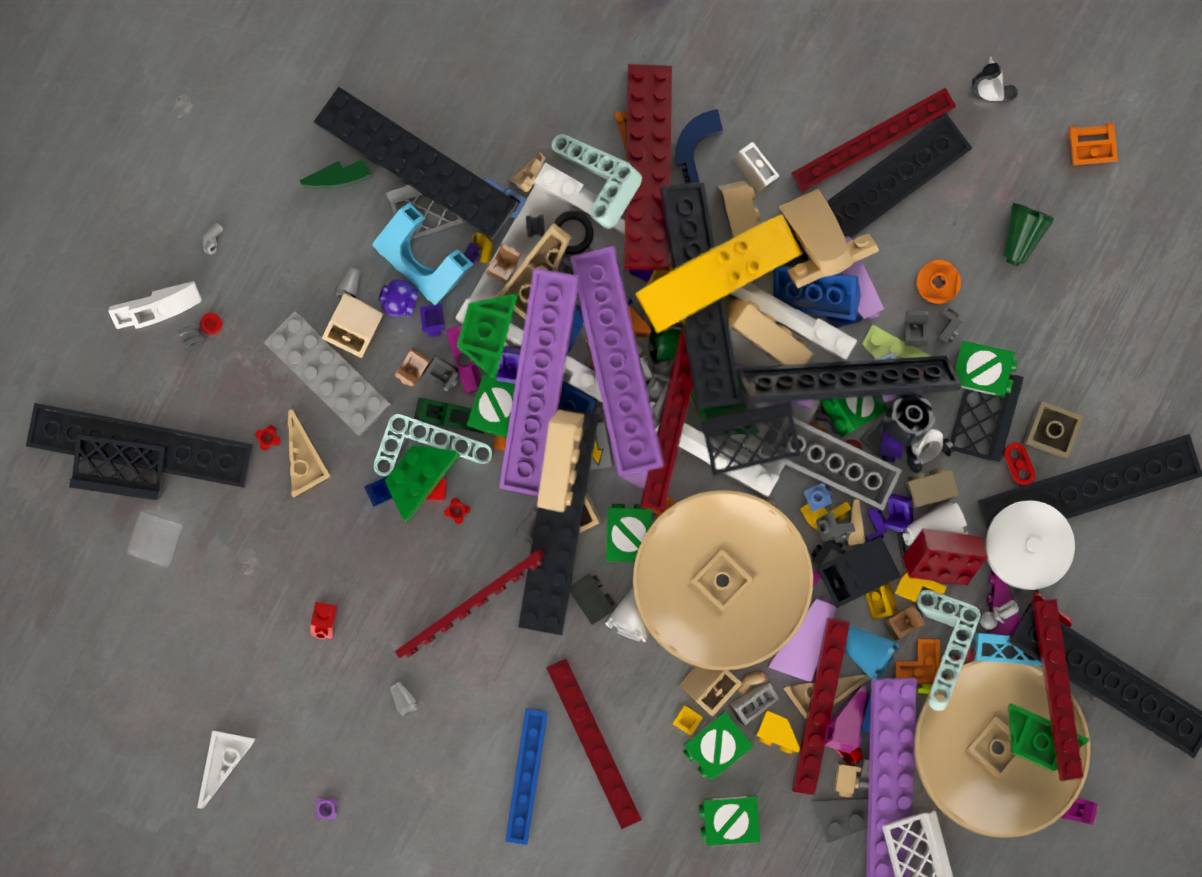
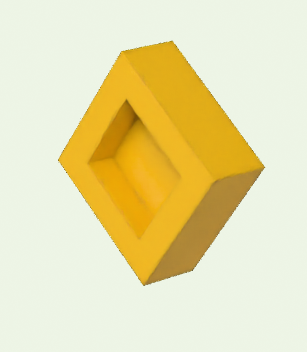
M684 705L672 724L692 736L703 716Z

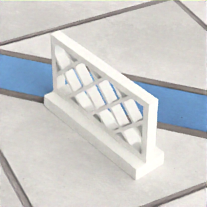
M925 808L919 810L917 814L882 826L895 877H902L906 868L914 872L912 877H918L919 875L927 877L920 873L926 861L932 865L929 877H953L936 811ZM920 819L921 828L918 834L910 831L909 829L913 821ZM896 827L903 829L898 841L892 839L890 829ZM907 833L916 837L911 848L902 844ZM920 840L926 842L927 846L923 856L915 852ZM900 847L909 851L903 863L897 859ZM913 854L922 858L916 870L908 866Z

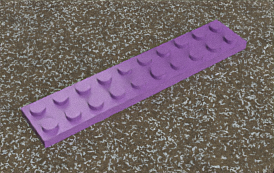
M610 246L572 256L570 259L573 273L576 276H580L577 291L618 475L623 477L664 467L615 247Z
M535 268L533 271L499 484L500 489L539 496L549 421L558 411L580 276Z
M915 678L872 679L866 877H895L882 826L913 815L917 680ZM899 827L890 829L892 839L898 841L903 829ZM907 833L902 843L908 848L912 846V835L910 833ZM900 847L897 859L903 863L909 851ZM911 859L908 863L909 867H911ZM906 868L902 877H911V870Z

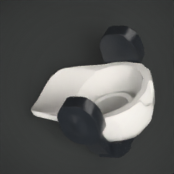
M992 56L989 57L988 65L984 67L983 71L972 79V90L981 99L1010 101L1018 95V90L1015 86L1008 85L1003 87L1001 67L998 63L993 62Z
M929 430L919 442L906 447L908 466L914 473L922 471V465L936 458L941 450L949 457L954 455V445L949 439H943V434L940 431Z

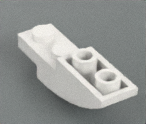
M192 281L152 291L150 297L110 306L109 314L116 329L135 325L137 329L182 313L200 303L202 299L195 282Z

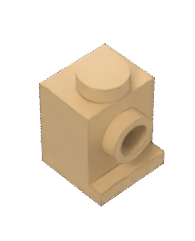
M837 763L834 790L839 792V796L852 797L854 788L858 789L859 775H856V772H861L860 766Z

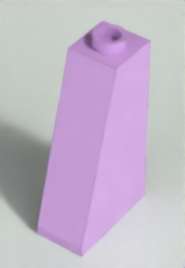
M844 237L846 243L852 241L851 237ZM858 260L839 274L858 276L861 299L857 315L860 318L871 320L879 316V311L883 310L884 307L862 261Z
M821 596L820 600L814 599L797 633L780 651L774 654L767 667L809 682L812 681L818 663L827 617L834 618L837 609L835 605H832L833 600Z

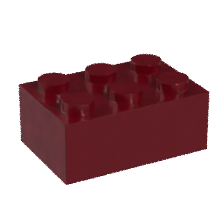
M922 528L904 554L903 560L909 578L968 585L988 556L981 536Z

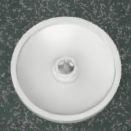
M1020 501L1001 510L991 521L985 537V550L990 567L1002 581L1018 589L1038 590L1056 583L1068 571L1074 557L1075 540L1068 521L1058 510L1039 501Z

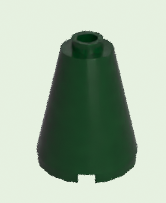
M1013 202L1003 255L1007 258L1006 262L1015 266H1019V263L1024 264L1052 225L1054 218Z
M651 322L649 344H652L654 350L649 351L651 360L653 362H663L674 359L681 330L683 331L682 323L677 322L657 333Z

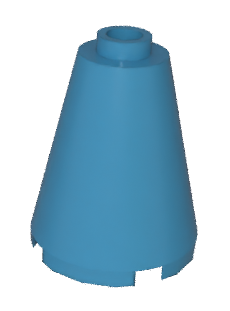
M850 625L845 652L871 679H878V676L881 677L894 659V656L891 654L894 650L898 651L900 645L895 641Z

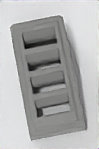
M766 682L731 702L729 707L736 719L743 725H747L780 699L771 683ZM765 691L769 696V699L767 700L763 695ZM759 697L762 703L758 704L756 698ZM752 703L753 708H750L748 704Z

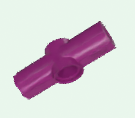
M462 325L445 331L465 393L468 394L478 391L481 376L477 364L472 360L467 365L459 363L460 355L464 354L457 347Z

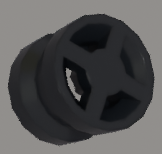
M540 214L537 217L526 216L528 238H532L534 235L541 237L545 235L544 214Z

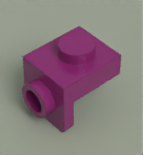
M1077 798L1060 818L1093 825L1097 812V803Z

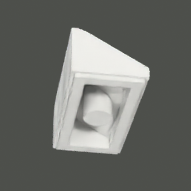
M753 142L740 150L732 158L758 193L780 177Z

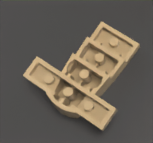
M819 189L778 206L781 215L784 216L792 233L799 241L801 249L810 258V260L788 270L789 276L797 288L823 276L827 277L840 273L854 262L879 251L877 244L869 233L846 243L841 228Z

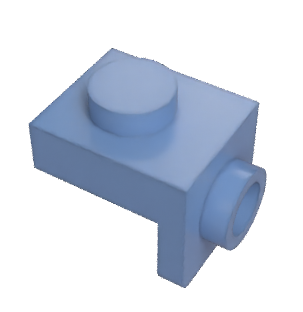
M824 483L804 491V496L811 511H816L832 503V491Z

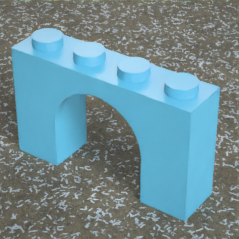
M408 203L398 210L372 245L397 271H400L413 286L424 294L428 301L436 306L448 296L472 267L473 263L457 249L448 255L436 269L427 268L420 264L412 254L410 241L413 233L424 221L425 217L412 204Z

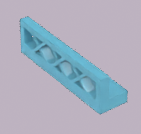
M986 633L974 634L972 641L976 642L975 660L1042 666L1035 659L1032 661L1028 660L1023 652L1015 646L1013 647L1018 653L1011 659L1006 658L1001 651L1006 646L1011 645L1007 642L1010 636ZM982 643H990L996 651L989 657L981 656ZM996 644H1002V646L998 648Z

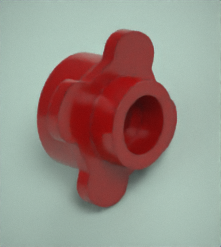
M269 425L267 429L257 430L255 433V437L258 438L262 450L266 451L273 445L278 446L281 442V439L276 435V427L273 425Z
M453 498L450 506L444 510V515L453 519L456 524H461L463 517L470 512L469 505L462 504L459 498Z

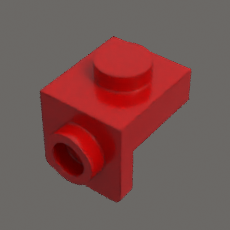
M315 602L310 624L311 636L319 639L333 638L337 605Z

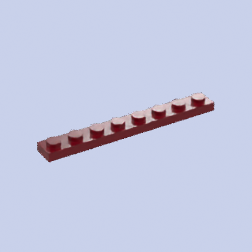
M945 87L793 171L791 175L802 193L953 110L957 106Z
M682 330L657 430L664 467L648 470L640 507L660 512L664 511L693 387L684 331Z
M540 548L394 652L399 659L404 655L408 658L419 651L417 646L421 643H424L426 646L436 639L434 634L441 630L442 633H445L454 626L452 622L455 619L459 618L462 621L472 614L470 611L472 607L476 605L479 609L489 602L487 598L489 595L494 593L497 596L506 590V583L511 580L515 583L525 576L523 571L529 567L531 570H534L543 563L540 559L546 556Z
M1057 599L1032 602L1059 781L1084 778Z
M828 617L826 619L792 785L793 792L815 795L825 748L824 741L827 724L831 719L850 622L846 620Z
M567 658L546 667L621 829L641 821L639 812Z

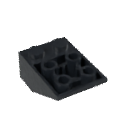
M882 537L817 568L836 608L901 577Z

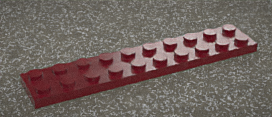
M628 64L626 162L641 174L642 182L625 209L624 269L669 270L670 249L659 188L671 185L672 66Z

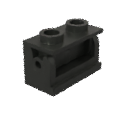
M589 573L571 585L570 593L593 625L614 611L612 606L615 605V602L608 593L606 595L603 594L600 589L603 585L596 575L592 577Z

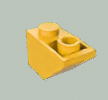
M765 710L756 732V736L760 737L759 741L769 746L772 745V742L780 745L779 750L792 754L793 751L798 753L800 748L788 719Z

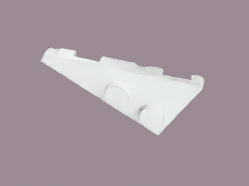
M212 731L197 808L202 809L207 805L254 744L256 738Z

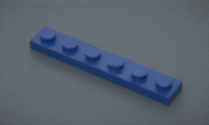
M527 708L525 710L505 842L528 844L547 711Z

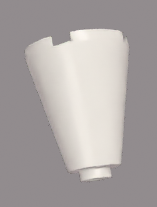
M952 498L945 499L906 527L905 533H903L905 543L908 546L911 545L922 528L968 535V532L964 533L963 527L967 526L958 504H952Z
M632 586L608 617L606 625L611 629L614 625L618 628L617 633L639 642L642 639L643 642H646L649 630L640 616L635 600L634 586Z

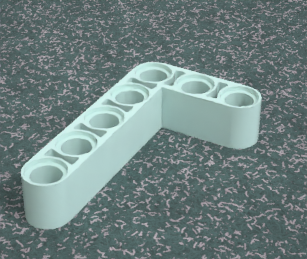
M565 134L556 136L552 141L551 147L566 162L608 180L592 205L590 214L604 228H612L619 221L642 182L641 174L629 163Z
M396 414L388 422L374 462V470L378 475L387 477L397 465L406 438L434 448L457 451V442L464 440L468 443V449L463 453L458 452L460 457L480 464L489 463L493 458V451L490 446L401 414ZM399 418L405 421L404 429L396 431L393 427L394 421ZM418 426H424L426 429V434L422 438H417L414 434V430ZM439 433H444L447 436V442L444 445H437L435 442V437ZM391 439L396 440L398 444L397 449L393 452H389L386 449V443ZM480 448L488 449L489 456L487 459H478L477 451ZM383 460H387L390 463V469L385 473L379 470V464Z
M923 590L918 595L916 609L921 615L954 627L929 696L931 708L941 711L947 708L977 629L980 612L973 605L931 590ZM923 600H929L932 603V605L925 606L921 602ZM950 608L953 610V613L947 614L942 609ZM970 615L974 618V621H967L964 619V616ZM964 635L967 640L960 641L956 636ZM953 654L957 655L960 658V660L953 661L949 658V656ZM948 674L953 679L951 681H945L942 678V675ZM941 694L945 697V700L938 701L934 696Z

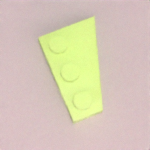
M873 324L861 344L874 359L890 353H895L896 358L930 357V355L913 346H905L904 341Z

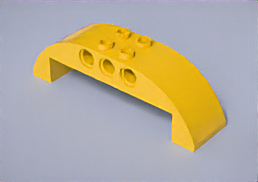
M779 215L690 261L640 290L636 295L655 330L659 333L712 302L803 255L804 252L784 216Z

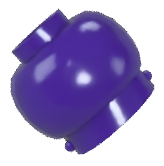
M392 280L388 285L382 286L378 301L382 302V309L386 314L394 317H401L403 315L410 317L417 301L418 290L412 288L406 281Z

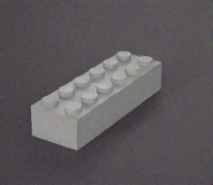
M296 311L264 341L358 436L361 437L392 406L326 340L322 339V336Z
M788 417L779 419L774 426L784 434L790 426ZM794 418L802 456L780 460L779 462L873 507L884 510L902 470ZM772 430L766 441L777 447L783 435ZM790 431L788 436L793 439L792 433ZM787 438L779 448V450L786 454L796 452L794 442ZM764 444L760 453L770 457L775 449ZM778 451L775 456L783 455Z

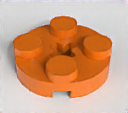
M933 260L925 264L918 272L916 287L920 297L927 302L937 305L951 301L958 294L961 287V276L950 262ZM937 276H940L941 280L944 281V285H941L940 288H936V285L932 283Z

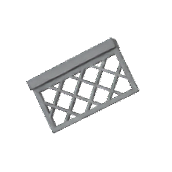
M470 164L463 166L473 173ZM409 185L386 192L394 216L398 212L395 203L404 200L426 211L425 218L428 213L440 218L437 226L434 228H429L423 225L422 222L416 233L412 235L411 240L464 222L459 218L455 221L444 218L446 209L442 216L430 211L433 201H431L428 209L416 204L421 193ZM416 196L414 202L408 200L409 198ZM442 220L448 222L446 224L440 225ZM421 227L427 229L425 231L419 232Z

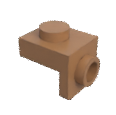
M501 244L486 274L506 284L516 268L521 254L513 247Z
M412 348L394 376L402 384L413 387L420 380L431 359Z
M914 605L903 609L884 621L895 641L925 624L921 613Z

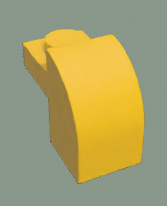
M845 501L828 512L825 507L811 511L807 503L798 510L805 522L811 528L818 530L817 519L827 513H833L834 518L839 522L849 516L847 511L851 507Z
M906 571L899 578L893 593L916 602L922 587L942 595L947 587L938 581L909 578Z

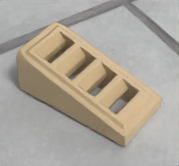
M856 499L852 500L848 522L853 523L855 532L848 535L846 546L864 544L865 542L860 501Z

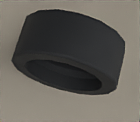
M568 211L558 216L554 223L561 228L562 224L566 221L577 220L585 227L586 235L583 242L575 246L568 245L565 250L566 254L575 255L584 252L593 241L594 230L591 221L586 215L577 211Z

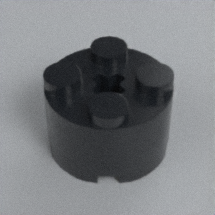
M919 394L901 395L885 413L883 429L896 442L904 446H911L919 442L933 427L935 422V415L933 416L932 412L933 407L926 398Z

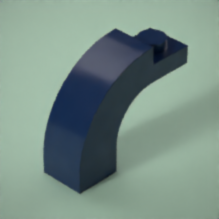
M718 109L704 112L693 118L684 127L679 136L675 151L676 168L685 166V169H682L685 182L700 183L694 161V150L703 139L722 134L723 128Z

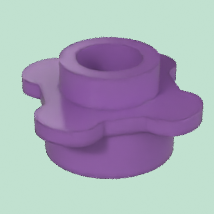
M322 797L316 800L317 812L315 817L319 820L322 818L336 819L337 813L335 809L338 805L335 798L330 800H324Z

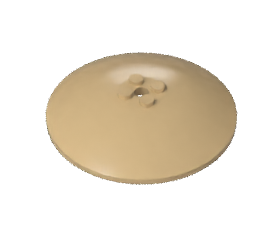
M719 490L699 493L685 498L658 517L644 536L639 547L634 566L633 586L636 604L644 624L652 636L668 652L689 664L701 668L735 670L755 665L770 658L780 651L797 633L805 619L811 602L813 572L810 555L804 540L794 524L781 511L756 496L737 491ZM724 574L729 578V583L726 587L717 585L716 578L718 575Z
M976 660L962 666L947 708L941 711L931 708L929 705L930 694L928 695L920 711L915 729L914 752L916 765L929 796L950 819L962 827L982 835L1017 837L1044 829L1059 819L1072 806L1083 788L1090 763V737L1087 723L1079 704L1072 694L1077 733L1089 738L1088 743L1079 748L1084 778L1059 781L1058 769L1051 772L1011 754L1008 705L1010 703L1050 720L1042 667ZM947 675L943 679L945 681H951L953 678L950 675ZM941 694L934 696L938 701L945 700V697ZM996 741L1001 743L1003 747L1000 754H996L992 750V745Z

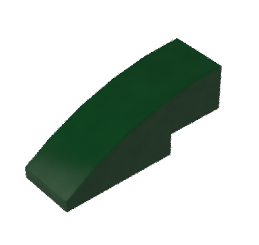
M362 158L345 168L342 167L340 161H337L299 181L304 188L333 189L360 183L372 178V175Z
M418 397L414 419L484 434V432L472 429L467 425L472 408Z

